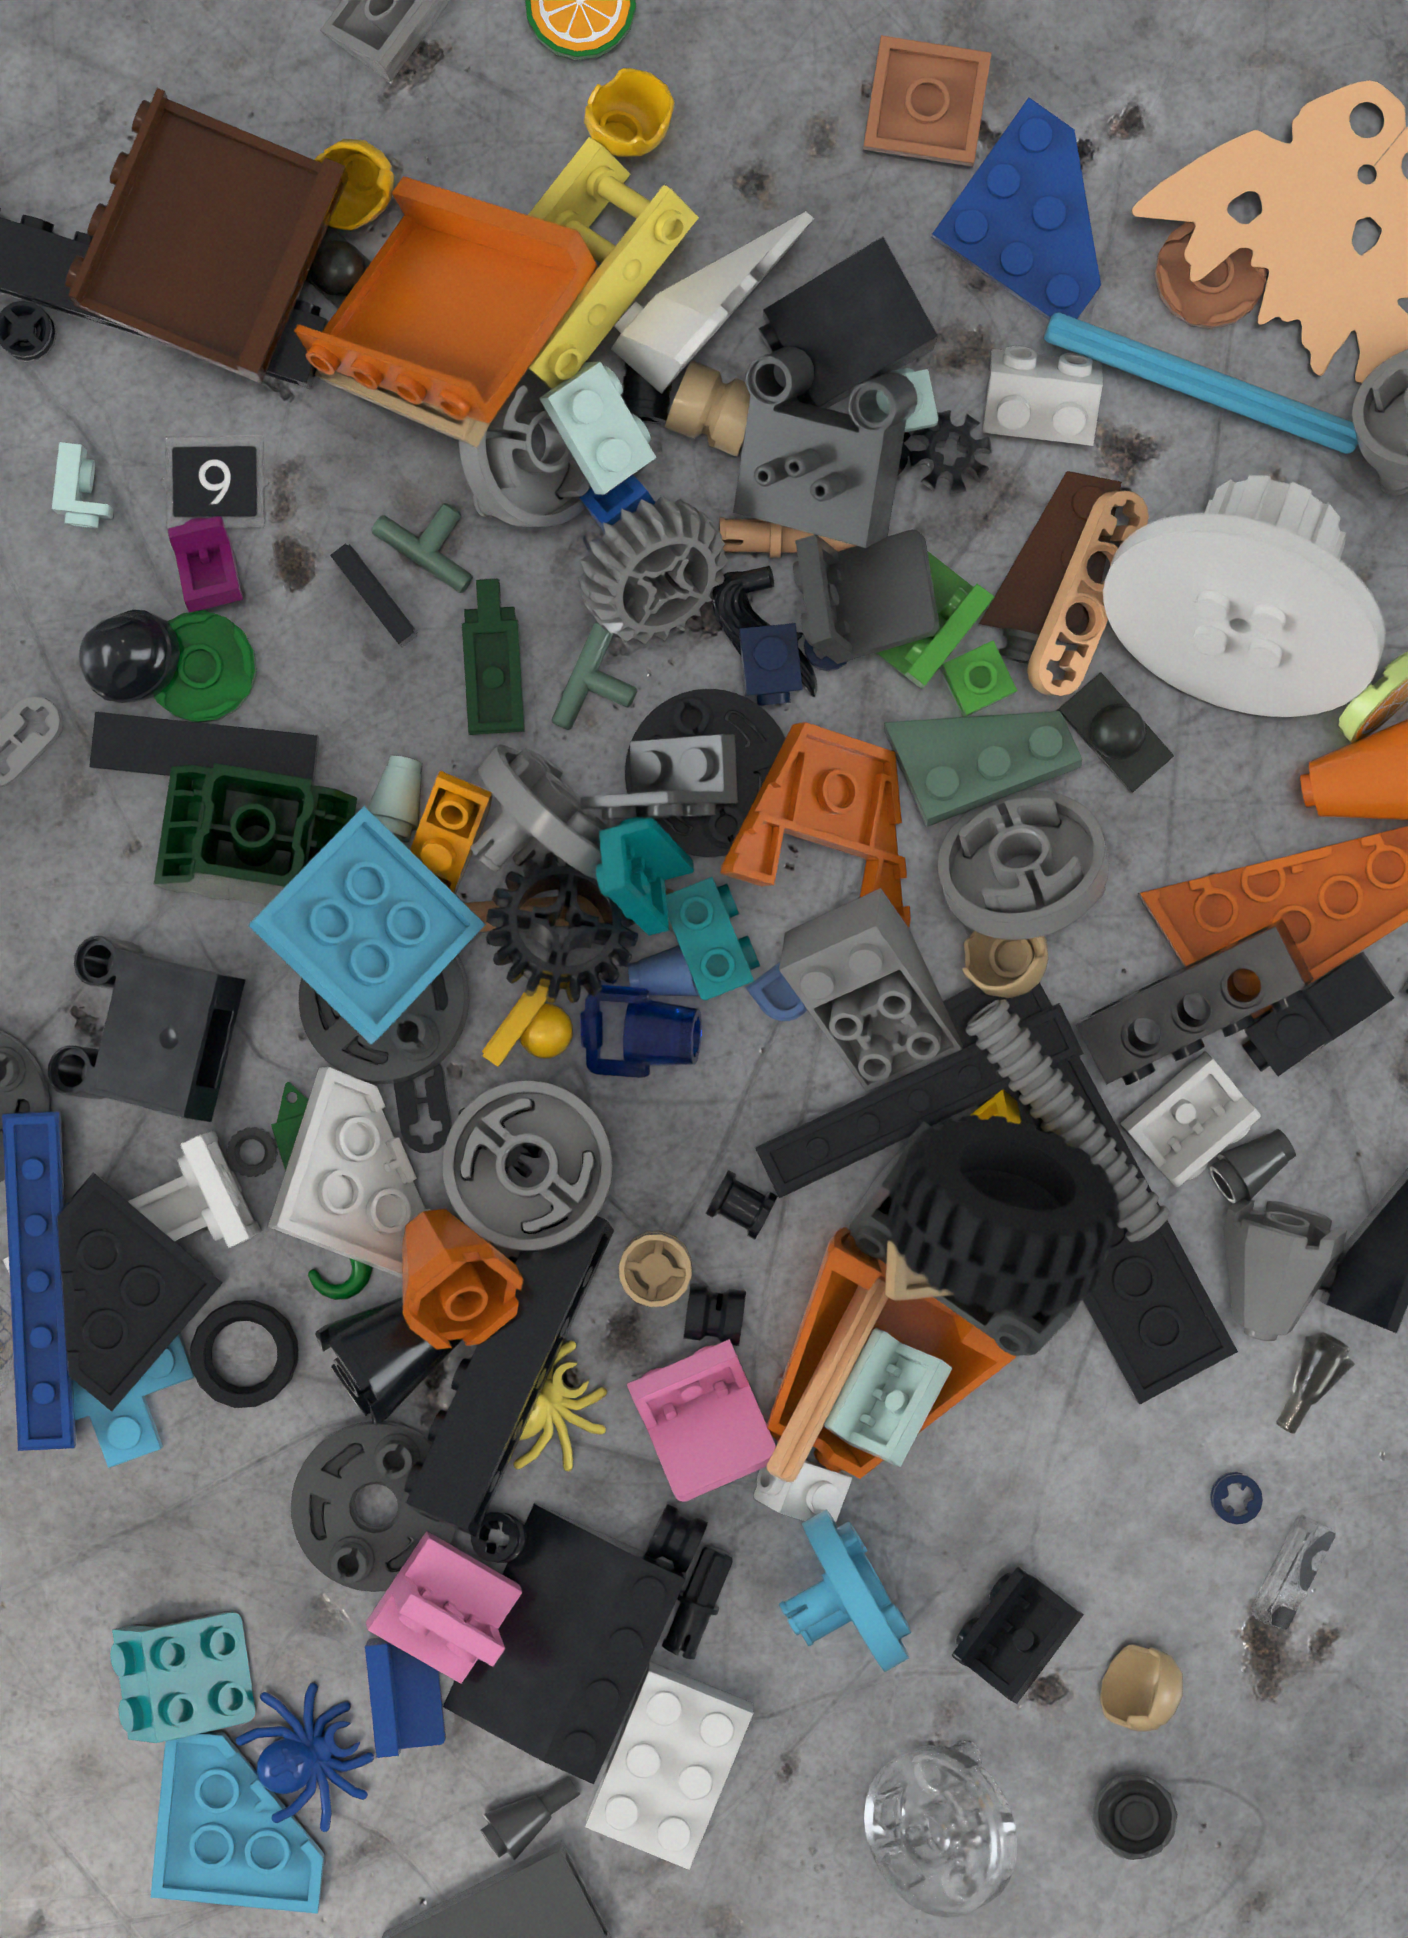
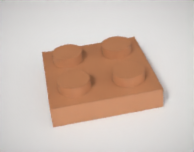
M881 35L863 150L973 167L991 52Z

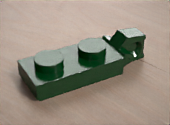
M498 578L476 580L478 609H464L465 623H462L468 734L525 732L519 622L515 617V607H501L500 580Z

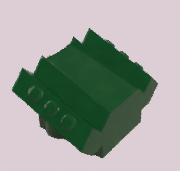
M214 763L213 768L198 765L171 766L154 885L176 893L196 892L212 899H234L267 906L354 817L357 797L335 788L312 785V779Z

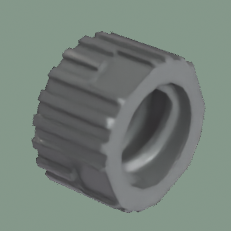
M247 1127L243 1131H237V1134L231 1137L232 1139L228 1142V1148L226 1149V1152H228L226 1157L230 1162L229 1166H232L235 1172H239L242 1176L257 1177L259 1174H265L266 1170L273 1167V1164L276 1162V1156H278V1146L273 1142L274 1139L270 1137L269 1132L264 1131L262 1128ZM248 1139L257 1140L264 1147L265 1156L259 1164L248 1165L240 1157V1147Z

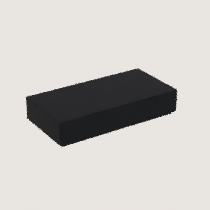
M345 543L330 555L401 648L417 637V630L350 544L347 546Z

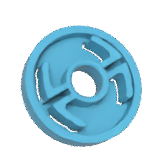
M827 1509L802 1523L803 1529L825 1573L822 1574L824 1580L789 1600L779 1603L796 1636L801 1634L807 1645L811 1646L815 1641L852 1621L884 1672L908 1660L910 1657L901 1638L912 1633L902 1612L891 1602L884 1586L866 1557L865 1552H867V1549L851 1522L848 1521L838 1527Z

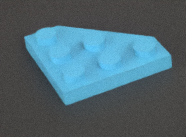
M209 1731L165 1741L150 1898L318 1914L325 1854L294 1816L279 1823L272 1821V1815L286 1808L274 1792L262 1785L257 1771L224 1732Z

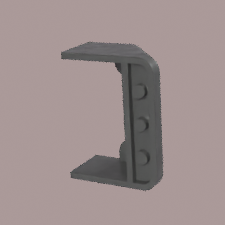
M924 1121L873 1181L850 1223V1232L857 1247L866 1255L878 1258L885 1264H887L888 1240H892L888 1227L890 1207L910 1147L921 1133L931 1127ZM1108 1251L1105 1261L1111 1252ZM955 1295L934 1297L994 1339L1003 1351L1014 1356L1037 1354L1069 1321L1081 1302L1079 1301L1069 1308L1065 1307L1061 1311L1049 1315H1044L1042 1311H1037L1033 1316H1016L1014 1311L1004 1310L1002 1314L985 1311V1306L972 1302L969 1306L955 1300Z

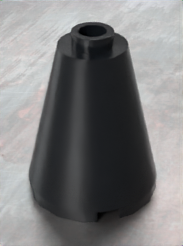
M403 1296L329 1323L315 1333L322 1351L324 1352L331 1347L337 1358L334 1359V1364L331 1366L333 1371L363 1414L367 1416L371 1413L372 1423L375 1426L386 1420L463 1340H449L452 1348L438 1350L409 1328L403 1315Z

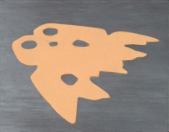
M1362 81L1347 85L1304 105L1300 109L1299 115L1292 121L1293 137L1291 143H1284L1273 139L1258 130L1243 134L1202 155L1160 182L1132 208V214L1135 217L1186 221L1195 224L1196 227L1184 252L1185 260L1191 265L1190 280L1192 282L1204 278L1239 248L1251 249L1253 253L1251 266L1269 270L1258 315V324H1265L1275 317H1280L1285 322L1296 319L1300 320L1302 325V344L1310 351V365L1313 372L1319 376L1325 373L1334 354L1346 341L1350 333L1355 330L1360 350L1355 381L1363 383L1368 375L1384 361L1408 349V314L1397 302L1400 298H1408V180L1401 168L1402 159L1408 152V127H1406L1405 107L1402 102L1387 88L1375 81ZM1360 103H1373L1383 113L1384 126L1375 137L1362 138L1351 129L1349 122L1350 114L1353 108ZM1369 164L1374 166L1377 177L1371 184H1364L1358 178V170L1363 165ZM1247 191L1256 192L1260 196L1262 213L1249 224L1239 223L1228 214V205L1233 199ZM1371 217L1381 227L1382 232L1376 245L1363 255H1359L1354 250L1352 244L1354 228L1358 220Z

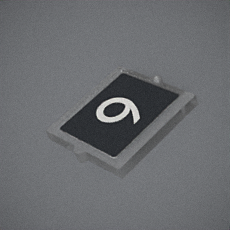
M263 435L165 436L166 477L161 479L160 484L166 489L167 529L183 525L188 520L194 518H212L216 516L222 517L226 529L265 528L264 488L269 486L270 480L267 476H264Z

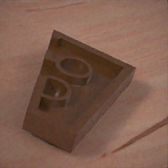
M1066 471L978 626L1004 631V628H1011L1040 635L1093 505L1103 494L1120 491L1122 482ZM1113 507L1111 510V515L1114 517L1117 507ZM1099 536L1098 540L1109 543L1111 536ZM1099 551L1092 554L1087 563L1089 577L1098 584L1102 582L1107 557ZM1080 603L1070 606L1066 613L1065 620L1069 631L1079 635L1088 626V611Z

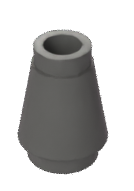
M1276 1129L1270 1134H1265L1218 1154V1162L1210 1166L1209 1170L1215 1184L1231 1203L1235 1204L1241 1199L1250 1201L1288 1164V1161L1296 1157V1152L1286 1135L1281 1130Z

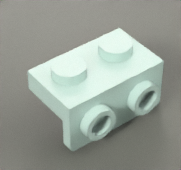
M601 361L585 362L575 376L563 381L539 398L595 494H606L657 458L648 444L651 441V437L647 427L639 417L630 413L620 396L623 393V388L619 379L610 368L603 366Z
M875 1328L863 1346L824 1426L849 1445L901 1467L952 1367L939 1358L899 1342L886 1331Z

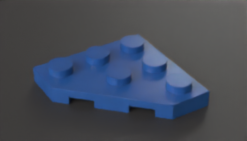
M1028 97L934 230L931 238L1047 320H1050L1054 313H1062L1078 319L1100 288L1101 281L1075 130Z

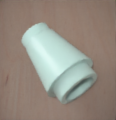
M393 755L389 758L388 766H386L367 809L401 842H408L412 830L418 829L422 763L411 758Z

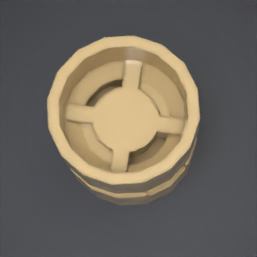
M691 360L673 401L665 428L692 439L703 433L708 437L709 446L738 457L743 447L750 394L746 382L735 378L728 384L723 383L720 371Z
M662 1230L646 1231L634 1237L625 1247L619 1263V1278L625 1292L635 1302L648 1307H662L677 1301L687 1290L692 1276L691 1256L686 1245L675 1235Z

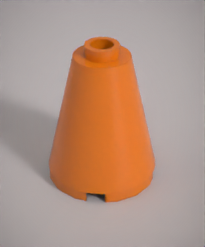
M1408 719L1309 761V773L1300 775L1301 789L1306 808L1316 806L1319 817L1408 820Z

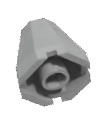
M1241 1199L1228 1208L1223 1228L1233 1319L1245 1327L1244 1333L1258 1340L1275 1341L1278 1335L1290 1333L1342 1253L1347 1231L1341 1226L1330 1231L1332 1220L1320 1213L1275 1201H1268L1265 1211H1253L1255 1200L1247 1201Z

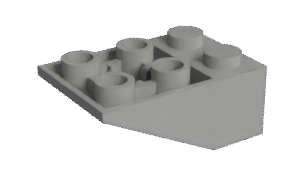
M881 888L785 932L779 967L780 972L866 1092L962 1050L963 1044L911 931Z

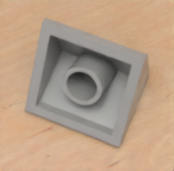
M342 0L320 31L391 83L451 0Z

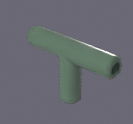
M445 503L440 507L420 538L386 515L380 516L371 529L372 534L457 592H465L472 582V574L438 552L461 518V513L451 505Z
M598 622L594 623L551 719L553 724L566 730L572 729L588 691L625 707L631 706L637 693L635 686L598 670L614 635L608 629L602 628Z

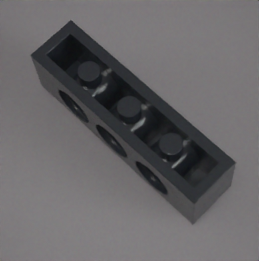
M1282 918L1084 1016L1076 1024V1027L1106 1085L1122 1077L1127 1086L1156 1071L1152 1062L1170 1053L1175 1061H1179L1205 1047L1201 1038L1221 1029L1223 1035L1228 1037L1255 1023L1251 1014L1271 1005L1274 1012L1277 1013L1298 1003L1305 998L1301 989L1306 988L1313 980V977ZM1239 969L1253 971L1259 977L1261 983L1260 992L1256 995H1245L1239 992L1233 982L1234 972ZM1195 993L1205 997L1210 1005V1017L1198 1020L1189 1016L1184 1008L1185 995ZM1148 1018L1153 1020L1160 1029V1041L1155 1044L1141 1041L1134 1030L1136 1019Z

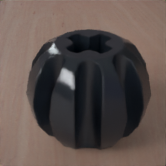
M951 410L938 412L939 430L932 431L929 428L915 430L912 434L914 439L926 445V450L911 451V456H909L911 468L919 465L930 467L931 473L920 482L933 491L935 490L937 480L939 478H946L950 482V494L966 492L961 474L968 473L977 482H981L989 470L988 466L975 460L974 455L993 453L990 436L978 440L972 438L970 431L976 428L980 422L967 413L964 424L956 427L951 423ZM947 439L957 441V451L965 453V457H957L953 466L943 464L944 455L935 451V447L943 448Z

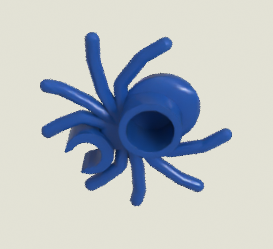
M316 1683L309 1684L305 1694L304 1728L300 1721L280 1700L267 1692H263L260 1695L261 1701L275 1709L292 1727L293 1731L284 1726L255 1728L238 1736L236 1743L239 1746H243L257 1738L284 1737L285 1739L271 1743L262 1751L257 1763L258 1778L264 1787L278 1794L293 1793L305 1785L306 1789L290 1806L274 1813L271 1819L274 1823H279L298 1813L314 1795L317 1780L322 1809L320 1829L323 1832H327L330 1829L332 1810L329 1784L326 1776L332 1783L350 1796L364 1800L367 1798V1792L352 1785L338 1775L335 1770L346 1772L362 1767L372 1762L374 1755L371 1752H367L346 1761L336 1759L352 1755L358 1749L360 1742L351 1745L348 1749H341L335 1744V1732L340 1728L349 1726L350 1722H335L328 1726L325 1731L324 1727L337 1716L349 1711L351 1705L349 1702L344 1701L333 1706L316 1719L314 1726V1700L318 1690Z

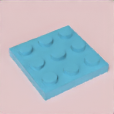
M363 806L248 926L370 1044H373L486 924Z

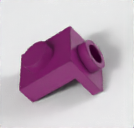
M222 517L194 518L188 520L183 525L168 529L169 541L176 556L184 602L189 613L243 600L232 543Z

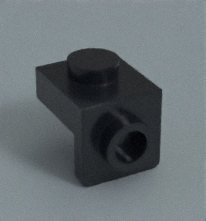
M1304 998L1277 1013L1272 1009L1255 1023L1245 1028L1244 1031L1250 1039L1242 1044V1047L1261 1072L1270 1066L1276 1075L1280 1076L1333 1038V1036Z

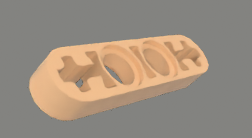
M1127 490L1107 492L1100 496L1092 507L1029 659L1027 668L1028 679L1033 688L1042 694L1052 696L1071 694L1078 689L1085 677L1108 621L1103 601L1105 581L1098 584L1091 580L1087 572V563L1091 555L1099 551L1107 556L1111 566L1118 547L1111 543L1100 542L1098 540L1099 536H1111L1110 541L1120 542L1121 545L1131 534L1147 525L1149 518L1147 505L1143 498L1134 492ZM1113 507H1123V514L1129 517L1127 525L1116 526L1117 519L1111 515ZM1075 603L1082 604L1089 614L1088 626L1079 635L1069 631L1065 620L1068 609ZM1057 638L1065 643L1077 644V650H1065L1066 646L1056 645ZM1049 661H1059V667L1065 671L1063 680L1053 679V674L1046 669Z

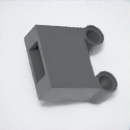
M784 347L755 359L749 365L746 373V386L750 394V402L733 513L864 548L888 537L906 420L914 413L917 405V392L913 383L906 376L890 372L857 386L851 393L849 399L850 414L796 401L797 396L805 393L811 387L814 380V366L810 357L803 350L796 347ZM775 365L784 371L786 376L785 388L776 381L774 376ZM877 391L882 392L887 397L890 403L889 414L884 413L879 408L876 401Z

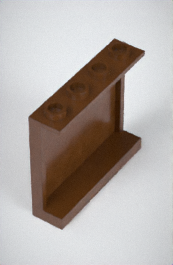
M157 88L152 101L143 100L136 112L131 131L137 133V136L129 154L122 151L115 161L109 182L115 185L108 204L99 203L91 217L87 234L92 236L93 239L85 257L77 255L70 266L65 281V286L71 288L68 296L74 306L262 383L349 179L346 166L324 158L323 163L301 155L171 101L164 90Z

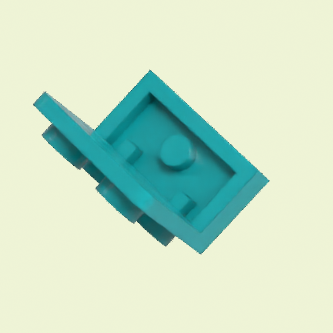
M224 1612L159 1627L130 1625L112 1629L114 1644L111 1647L110 1658L113 1670L119 1676L122 1700L119 1702L118 1713L121 1725L127 1732L128 1740L161 1743L248 1723L254 1718L253 1690L243 1622L239 1614Z

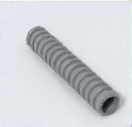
M1004 999L996 1000L984 1007L968 1022V1026L965 1029L968 1035H976L979 1038L976 1043L979 1049H987L990 1052L987 1056L989 1062L992 1064L997 1062L1000 1065L997 1072L1001 1077L1008 1076L1011 1079L1008 1086L1012 1091L1019 1090L1021 1092L1019 1100L1022 1104H1030L1032 1106L1030 1114L1035 1119H1042L1043 1122L1040 1127L1044 1132L1051 1131L1065 1138L1066 1144L1073 1148L1080 1147L1090 1155L1093 1165L1100 1164L1105 1170L1110 1183H1113L1119 1200L1120 1216L1117 1226L1119 1228H1127L1126 1238L1130 1242H1138L1157 1231L1166 1222L1170 1212L1169 1209L1164 1205L1158 1206V1195L1153 1191L1148 1193L1146 1190L1148 1182L1144 1178L1137 1179L1136 1174L1138 1170L1133 1164L1126 1165L1127 1155L1123 1151L1116 1152L1114 1149L1116 1141L1112 1137L1105 1138L1103 1134L1106 1128L1103 1124H1095L1093 1122L1095 1114L1092 1110H1084L1082 1108L1085 1102L1082 1097H1074L1071 1094L1074 1089L1071 1083H1063L1060 1080L1063 1073L1058 1068L1052 1069L1050 1067L1052 1059L1049 1055L1042 1056L1039 1053L1042 1046L1038 1041L1031 1042L1029 1040L1031 1034L1029 1029L1018 1026L1020 1018L1016 1013H1008L1009 1003Z

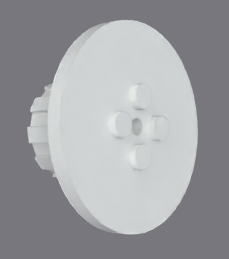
M1249 475L1247 480L1240 482L1229 480L1216 489L1213 500H1209L1205 513L1168 517L1138 529L1116 551L1104 582L1103 601L1110 625L1125 648L1143 666L1166 683L1197 699L1219 707L1253 715L1270 717L1314 715L1333 710L1355 699L1370 684L1377 671L1385 644V627L1380 609L1370 591L1353 571L1340 561L1346 532L1340 531L1338 526L1341 517L1329 503L1324 504L1311 494L1312 490L1293 481L1287 484L1271 480L1270 476Z

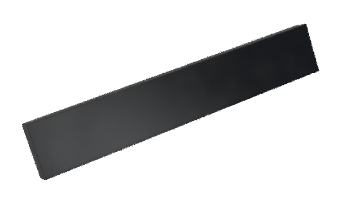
M1060 1003L1018 1023L1020 1028L1027 1027L1031 1032L1029 1040L1031 1042L1038 1041L1042 1048L1039 1053L1042 1056L1046 1054L1052 1059L1050 1067L1052 1069L1084 1054ZM977 1042L962 1050L939 1059L758 1145L755 1149L778 1197L781 1198L910 1137L923 1121L929 1126H933L994 1097L1002 1089L1005 1091L1009 1090L1008 1084L1011 1079L1008 1076H1000L997 1072L1000 1065L997 1062L994 1064L990 1063L987 1059L990 1052L987 1049H979L976 1045Z

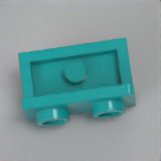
M628 818L620 822L618 826L600 830L602 863L596 866V878L602 894L605 897H610L622 909L625 917L632 919L648 936L669 931L665 880L693 873V860L653 818Z
M712 876L666 895L669 921L702 1000L711 999L754 981L750 970L760 967L749 936L737 939L729 918L739 915V911L727 883L717 887Z

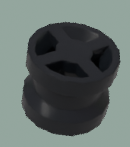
M24 300L12 302L3 308L0 312V345L16 359L26 362L40 360L49 354L55 345L57 336L55 323L49 314L37 304ZM37 322H39V324L36 326V335H35V334H34V333H35V326H34V325H35Z
M667 1504L644 1555L652 1559L664 1557L673 1562L675 1569L686 1573L702 1540L708 1522L700 1518L688 1520L680 1516L676 1507Z

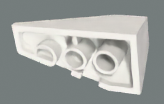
M805 211L659 292L645 308L635 302L614 326L621 335L611 350L662 394L802 236L814 218Z

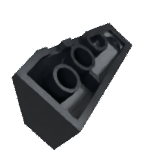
M1408 1168L1345 1242L1342 1253L1319 1290L1323 1291L1320 1302L1394 1333L1398 1332L1408 1306Z

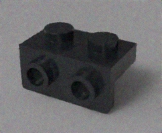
M1017 1567L1013 1573H1006L997 1581L989 1596L992 1601L979 1618L971 1619L961 1629L956 1639L958 1646L952 1653V1657L956 1661L969 1667L1007 1699L1018 1704L1084 1615L1039 1578L1020 1567Z

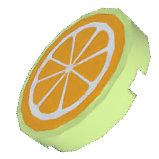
M1408 651L1389 663L1382 673L1384 676L1374 685L1370 684L1361 694L1350 702L1340 716L1339 730L1350 742L1354 743L1369 736L1408 701Z

